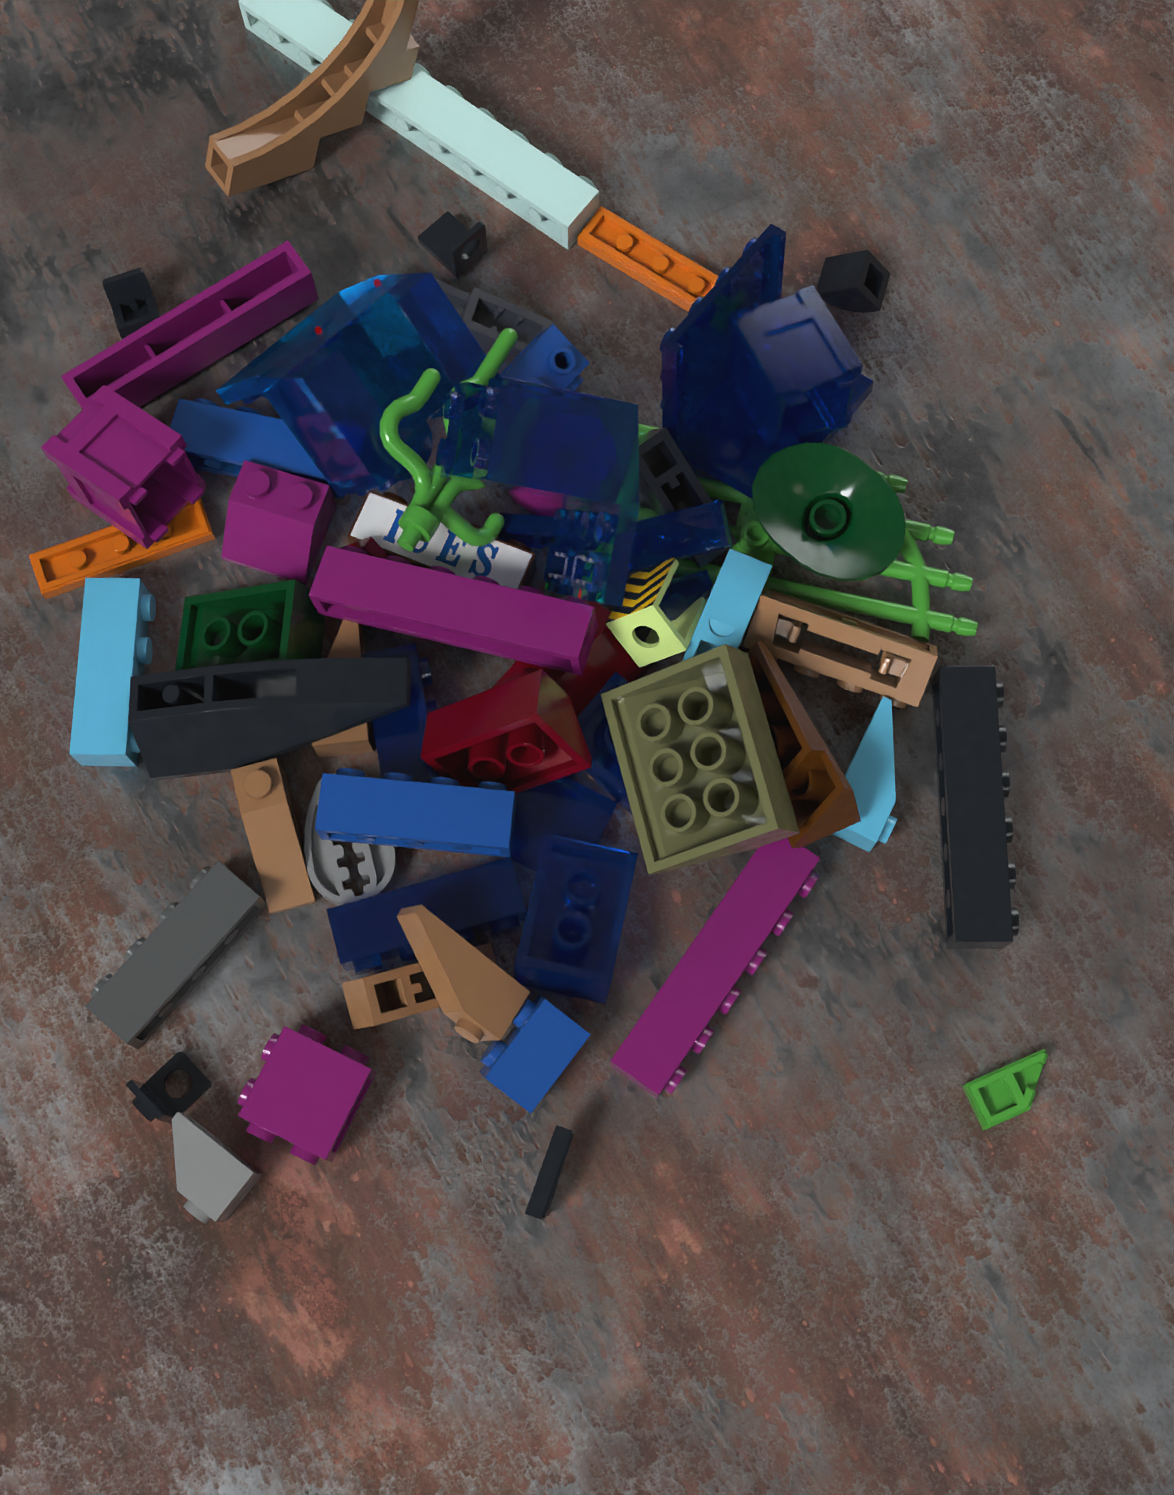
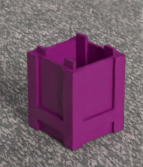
M103 385L91 396L93 400L57 436L52 435L41 446V449L46 457L58 466L69 484L66 489L73 499L148 549L169 531L166 526L189 502L194 505L205 493L207 485L203 477L195 472L184 450L187 445L182 435Z

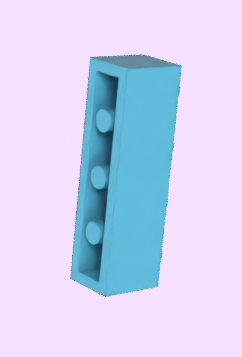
M85 578L69 752L82 766L137 767V757L140 750L128 722L130 678L132 676L144 675L145 664H150L152 661V641L150 637H147L148 621H154L156 615L155 596L150 594L140 578Z

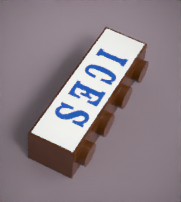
M369 490L347 536L349 544L371 536L389 556L401 557L414 566L427 569L430 566H441L453 571L458 576L471 579L475 576H485L497 581L501 586L518 589L519 586H530L537 570L536 554L531 552V549L520 541L507 539L504 542L495 538L492 543L485 546H471L458 538L442 523H440V526L429 542L419 540L413 551L405 550L397 543L398 538L403 532L398 521L407 508L408 503L401 496L391 492H384L381 495ZM472 524L476 528H481L478 525Z

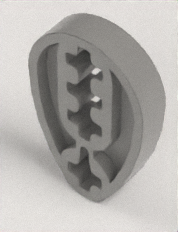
M321 779L317 783L308 806L304 828V853L309 878L317 891L326 900L337 906L360 908L370 905L383 897L395 880L398 868L395 847L352 843L357 857H365V861L358 864V872L363 880L370 879V884L363 886L364 894L356 896L352 889L345 890V886L352 883V875L347 867H340V863L347 861V854L342 845H335V841L321 840L315 831Z

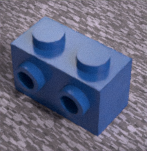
M552 324L539 332L483 393L501 412L510 400L518 399L522 401L524 411L517 423L539 415H552L556 409L551 404L561 393L567 397L583 382L584 378L580 373L590 362Z
M539 995L533 1002L529 999L525 1000L512 1021V1024L515 1026L503 1041H493L480 1059L485 1064L479 1071L482 1076L529 1113L533 1112L591 1035Z

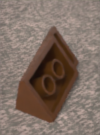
M757 641L749 650L748 655L800 831L799 834L787 837L792 848H801L861 822L853 789L766 644Z

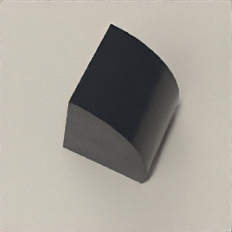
M869 250L826 257L815 295L829 305L846 311L860 313L880 311L890 273Z

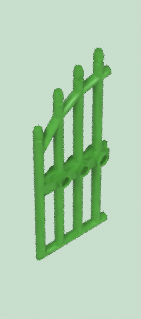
M612 418L573 567L580 571H590L592 562L583 561V557L596 558L643 569L675 558L679 565L674 575L715 584L721 566L706 564L699 568L693 560L598 541L604 518L670 531L652 509L609 501L614 478L632 481L615 455L622 450L624 439L636 441L650 430L659 429V427ZM667 429L680 450L751 464L746 486L701 477L697 478L710 498L741 504L736 527L727 525L737 540V543L731 549L770 565H773L776 554L788 556L774 544L762 529L753 509L752 485L758 469L771 455L778 451ZM876 471L888 482L895 493H905L907 479L899 475H885L884 472ZM905 519L904 544L900 551L904 561L895 560L884 572L878 575L911 581L912 606L770 577L772 568L764 585L765 587L820 606L912 625L911 637L924 642H929L930 629L947 633L954 631L957 635L975 636L978 622L970 618H955L954 615L930 609L929 585L940 588L950 587L951 590L964 592L970 591L973 578L963 573L955 572L951 574L948 570L926 566L915 540L925 542L931 540L935 544L951 545L954 531L947 527L938 525L932 527L928 523Z

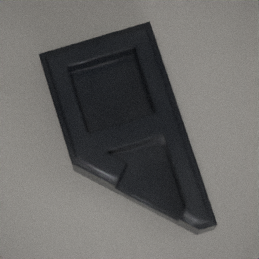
M556 1125L525 1214L540 1220L546 1219L574 1136L572 1130Z

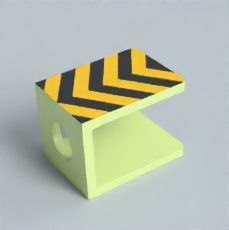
M675 558L632 574L628 578L605 623L639 668L686 651L707 603L705 598L701 597L665 612L661 610L659 604L679 565ZM647 626L652 628L646 642L641 641L636 636V627Z

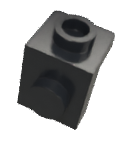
M136 268L102 281L103 289L112 307L121 339L161 316L157 301L142 268Z

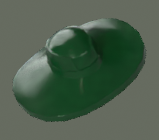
M803 443L789 446L774 453L759 467L752 485L755 514L762 529L774 544L799 565L819 576L833 580L863 581L881 574L897 559L904 544L906 529L903 508L897 494L888 482L859 457L838 446L824 443Z

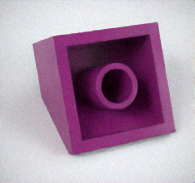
M244 460L228 500L221 554L222 559L283 579H296L303 585H307L337 507L330 486Z

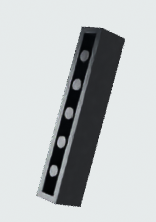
M939 666L931 679L946 949H1004L1013 942V936H1017L1019 933V913L1016 907H1011L1010 889H1014L1016 885V867L1014 861H1008L1007 843H1011L1013 838V822L1010 815H1005L1004 798H1007L1010 792V776L1008 770H1002L1001 753H1004L1007 747V732L1005 725H999L998 708H1002L1004 702V687L1002 681H996L995 666Z

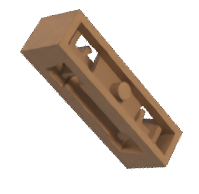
M765 586L763 587L743 647L751 649L757 641L764 642L775 661L778 658L794 664L793 669L803 675L818 678L821 673L838 679L837 685L846 690L862 693L863 689H867L881 694L880 699L884 696L892 700V706L898 708H906L907 704L915 707L919 706L938 658L937 646ZM802 622L809 624L807 631L877 655H879L880 650H884L879 662V671L872 669V663L807 640L802 639L801 644L796 643ZM775 634L780 635V636H783V637H787V639L782 638V637H779V636H776Z

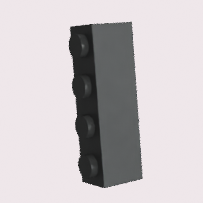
M219 860L212 868L206 866L197 873L190 883L191 891L180 903L176 901L165 908L157 920L159 926L147 939L143 937L137 940L127 950L124 956L126 962L114 975L108 974L104 976L91 991L93 998L85 1007L130 1046L140 1049L267 908V903Z

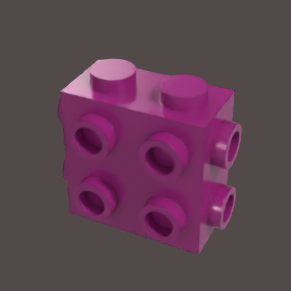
M303 1024L300 1025L297 1032L284 1026L280 1035L274 1033L268 1040L261 1055V1060L265 1061V1064L257 1080L251 1077L245 1084L238 1099V1104L243 1106L238 1116L250 1122L246 1131L258 1138L273 1144L276 1136H279L293 1143L289 1153L316 1166L320 1157L332 1162L377 1073L366 1066L370 1057L346 1045L338 1053L323 1045L327 1036Z

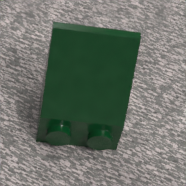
M296 579L185 597L175 671L260 661L321 659L325 615L318 613L310 599L309 593L311 589Z

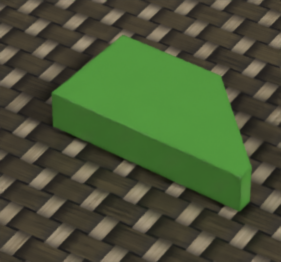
M1045 1049L961 1085L982 1130L991 1128L1030 1110L1042 1067L1048 1057Z

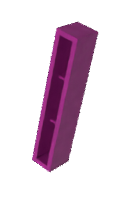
M287 240L61 375V378L81 410L93 400L91 396L103 385L137 407H141L318 300L319 297L312 273Z
M326 546L309 593L310 599L321 615L583 676L598 626L594 607L589 606L586 601L577 597L565 596L562 599L545 596L540 590L529 586H519L518 589L501 586L497 581L485 576H475L471 579L458 576L453 571L441 566H430L429 569L414 566L409 561L397 556H387L386 559L374 557L354 546H344L342 549Z
M787 838L757 848L610 1060V1066L656 1099L663 1089L672 1094L688 1071L680 1065L690 1050L699 1055L715 1030L707 1026L714 1014L719 1010L726 1015L742 992L734 986L742 973L746 971L753 975L768 952L761 948L770 932L778 937L794 915L787 908L796 894L805 899L821 876L813 871L820 857L805 847L792 848Z

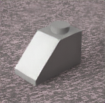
M177 1112L172 1118L177 1191L188 1199L183 1207L204 1224H207L210 1219L215 1222H226L262 1174L191 1116Z

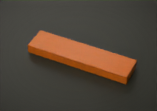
M600 206L577 237V245L717 330L721 329L743 298V290L603 206Z
M201 498L194 505L189 502L166 526L169 531L148 549L112 525L30 554L29 558L41 594L45 599H49L85 586V578H108L216 539Z

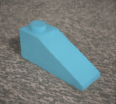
M884 696L876 708L844 775L853 789L861 822L832 834L867 852L872 850L877 841L884 844L887 842L897 821V818L890 815L896 803L892 700Z

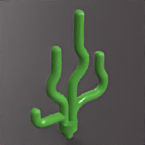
M505 328L500 333L474 376L458 383L447 395L443 406L446 444L431 470H429L423 459L402 441L398 433V425L404 417L419 411L429 400L441 379L438 370L434 368L426 369L409 394L394 400L383 412L380 420V437L383 446L396 461L409 471L415 482L413 499L398 521L403 532L398 538L397 543L405 550L413 551L419 540L429 542L440 526V523L465 543L480 547L492 543L504 527L505 519L503 515L494 512L488 516L481 528H476L451 508V505L461 492L478 490L489 486L499 476L504 464L506 440L524 411L522 401L518 399L510 400L491 429L486 441L484 465L475 472H464L452 476L448 480L447 478L460 459L464 448V428L461 418L463 405L467 400L482 394L493 381L517 342V332L512 328Z

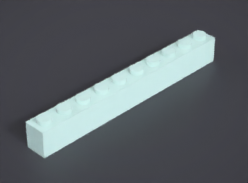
M326 0L238 1L246 29L310 73L339 44L355 21L353 19L348 21L335 12ZM415 63L411 79L369 93L365 109L368 113L567 250L577 241L578 235L599 209V190H597L591 180L585 176L575 175L563 167L560 160L553 154H544L532 146L528 139L519 131H510L497 122L488 110L475 107L466 101L457 89L450 85L444 86L432 78L422 65Z

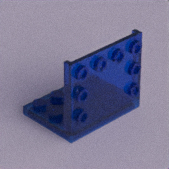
M770 224L758 238L753 237L747 243L742 256L732 267L727 266L722 270L715 286L705 297L700 296L694 301L687 317L677 328L671 327L665 333L660 344V352H662V371L660 374V381L662 382V400L660 404L662 409V428L666 427L688 462L753 499L752 485L758 469L771 455L789 446L803 443L828 444L869 396L873 387V380L779 329L786 231L773 224Z

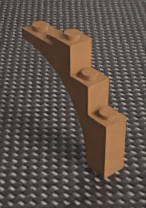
M366 0L360 14L343 39L326 59L297 87L267 109L242 123L210 135L205 168L228 197L314 168L320 138L362 124L370 92L411 79L420 47L411 35L419 0Z

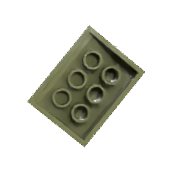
M724 644L600 694L648 874L654 875L756 849L800 833L748 653Z

